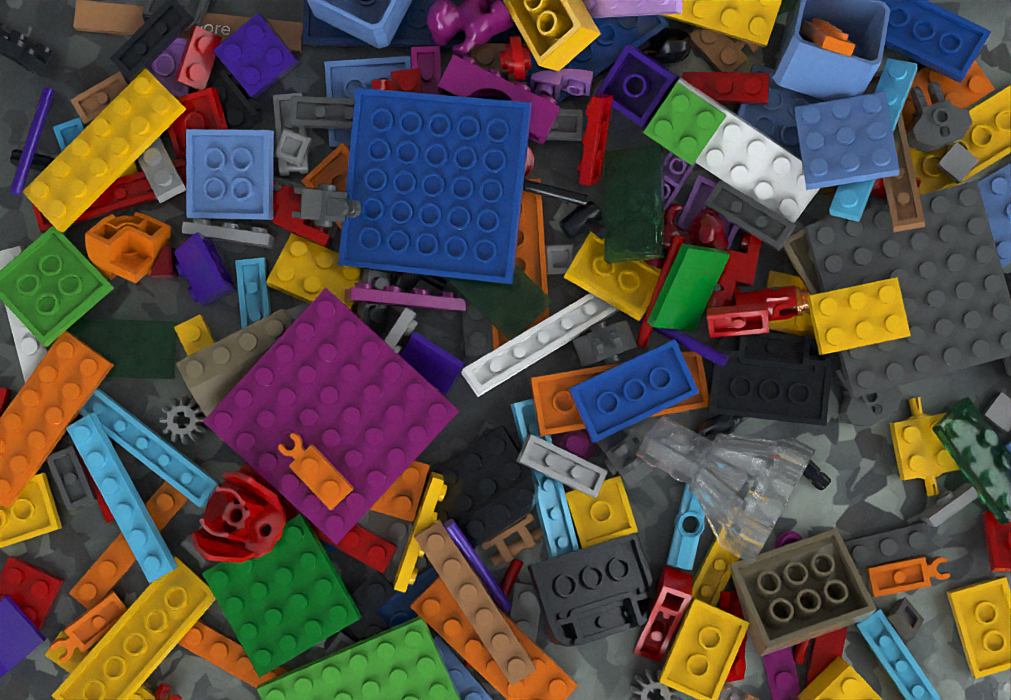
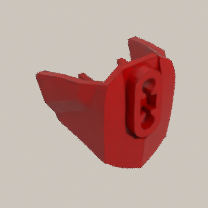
M238 471L224 472L222 477L226 481L217 486L206 505L204 519L201 518L199 521L203 527L194 531L191 535L195 550L204 559L209 561L243 563L251 558H260L271 552L275 543L282 537L283 527L286 523L285 508L279 502L276 494L247 475ZM264 526H271L270 535H267V531L262 529Z

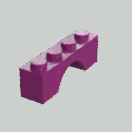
M453 54L438 84L439 94L471 98L495 96L507 101L530 102L532 104L529 138L544 145L560 112V106L556 105L557 102L547 95L542 94L539 97L531 93V89L523 83L515 81L513 84L503 79L504 76L494 69L489 68L486 71L478 67V63L468 56L462 55L460 58Z

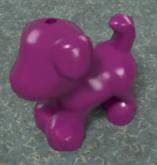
M436 0L426 14V23L432 34V41L437 46L448 44L458 31H464L466 35L465 40L460 44L454 45L452 51L459 56L468 54L475 46L484 45L493 36L507 31L514 26L508 10L500 0L495 2L492 0H466L460 6H456L449 0Z

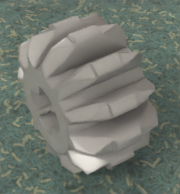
M182 395L180 402L176 398L170 399L172 408H162L163 413L167 414V418L159 419V423H167L168 425L162 430V433L164 435L172 433L170 441L177 442L180 439L182 445H188L190 438L194 442L200 441L198 432L205 434L208 432V429L202 425L206 417L202 416L203 411L198 407L195 398L190 401L187 395ZM180 417H190V423H180Z
M646 669L645 674L647 678L643 679L641 675L637 674L635 679L640 685L633 684L629 687L630 691L635 693L629 698L630 700H651L648 693L649 691L654 693L653 689H658L660 693L659 697L655 695L656 699L654 700H679L678 697L673 695L678 690L658 681L662 669H657L655 676L652 675L650 669Z

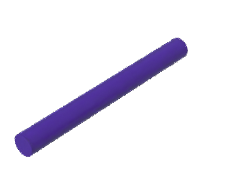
M43 87L9 191L12 195L21 196L54 96L55 91L51 88Z
M621 312L622 314L628 316L629 318L641 324L643 323L644 317L646 315V313H644L643 317L640 319V321L632 318L631 316L627 315L626 313ZM653 327L654 331L671 340L675 339L680 345L722 367L726 365L729 359L725 354L677 329Z
M453 519L446 521L443 527L503 612L509 611L512 608L511 602Z

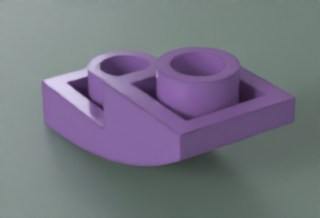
M561 69L559 72L545 70L533 73L531 76V93L539 97L544 94L556 100H559L561 90L575 96H590L593 71Z
M670 151L642 196L666 210L696 165V162L691 166Z

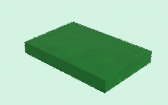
M682 244L647 323L655 328L695 331L730 254L723 249Z

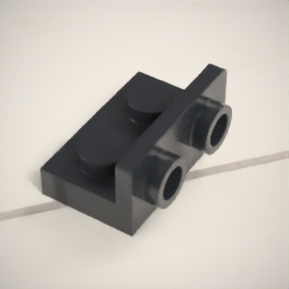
M224 69L220 70L221 77L205 89L216 87L228 130L252 129L263 120L257 113L261 110V107L253 97L248 96L246 98L240 91L243 87L233 74L228 75Z

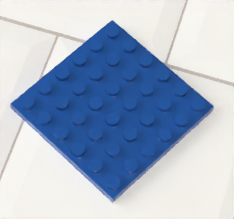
M356 88L345 192H347V199L357 200L361 203L362 210L357 218L345 217V222H342L338 265L513 284L532 104L530 102Z

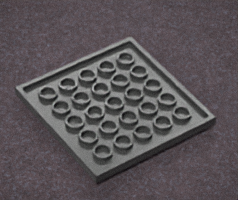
M977 180L919 195L925 227L893 232L888 204L864 210L859 222L836 217L803 227L822 293L898 277L911 336L838 351L851 398L1011 356V298Z

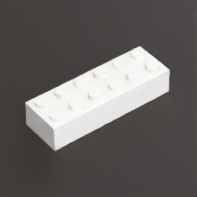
M680 77L678 80L680 84L727 115L695 162L730 186L795 223L820 189L806 190L802 158Z

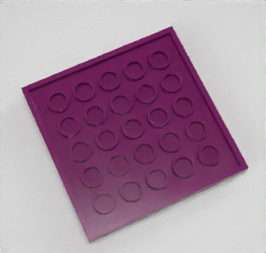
M325 288L203 422L337 545L460 410L328 288ZM293 432L301 436L305 449L313 444L354 487L331 511L289 467L295 459L292 456L283 455L278 449V446L282 443L288 449H294L295 441L290 437Z

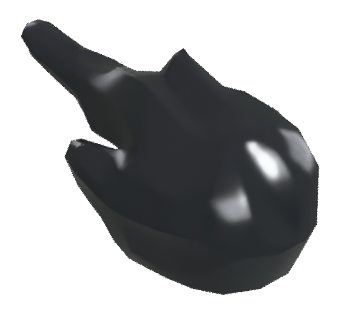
M664 28L659 35L651 39V46L646 47L642 51L661 64L680 62L689 56L692 48L691 36L684 30Z
M722 415L713 416L700 423L693 431L692 444L696 450L705 455L721 452L735 441L734 436H727L733 433L736 427L748 418L732 416L728 420L720 421Z

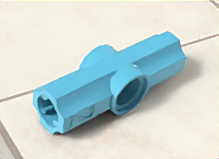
M686 478L679 512L674 519L675 528L666 564L692 570L700 534L704 530V516L712 484ZM693 516L696 526L692 531L685 532L682 522L686 517Z

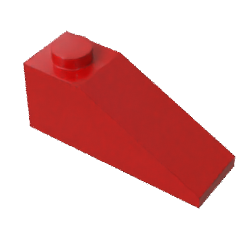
M664 566L655 586L657 594L653 601L648 621L641 625L634 645V654L661 662L692 597L693 575Z

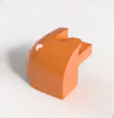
M135 212L134 216L115 217L112 213L85 233L86 250L93 266L110 280H113L118 275L135 284L147 273H151L163 247L170 246L171 226L139 212Z

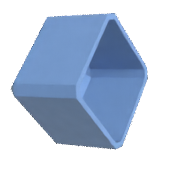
M307 0L315 17L380 49L389 46L412 0H371L368 2L362 0Z
M797 0L784 27L773 75L774 81L778 86L826 101L863 95L882 62L890 8L885 2L880 0ZM813 17L830 22L831 25L836 26L842 32L849 34L848 40L855 44L851 57L821 48L799 30L803 20L812 22Z

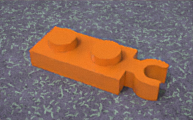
M293 432L290 437L295 441L294 449H288L283 443L278 446V449L283 455L292 456L295 459L289 467L331 511L354 487L313 444L305 449L301 436Z
M917 556L865 567L870 594L872 597H879L931 586L930 577L940 580L948 579L950 573H938L937 566L940 563L947 562V558L935 556L927 563L926 557Z
M112 590L67 625L64 631L68 636L55 639L49 646L50 650L54 651L59 646H64L67 649L59 657L61 663L68 661L73 655V650L77 647L84 653L106 635L128 610L127 606Z

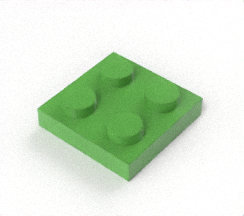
M677 82L643 133L692 166L727 115Z

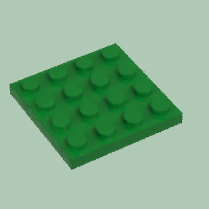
M303 513L285 523L282 537L275 543L271 552L260 558H251L243 563L220 562L202 573L259 678L362 618L357 606Z

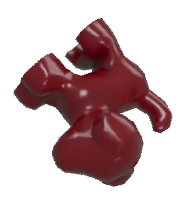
M670 203L664 212L663 222L657 230L656 241L646 252L644 262L652 267L661 269L666 259V254L663 251L666 249L669 251L674 234L685 237L684 244L725 250L729 243L725 236L724 223L719 218V214L712 209H702L691 220L689 230H684L675 223V215L683 210V206L678 203Z

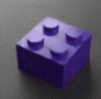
M259 13L213 50L250 97L257 99L301 63L267 19Z
M627 44L595 95L602 93L613 95L612 107L641 127L648 126L680 76L636 46Z

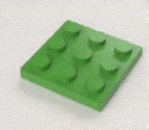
M54 226L49 228L0 270V299L45 347L49 346L114 289L104 276Z

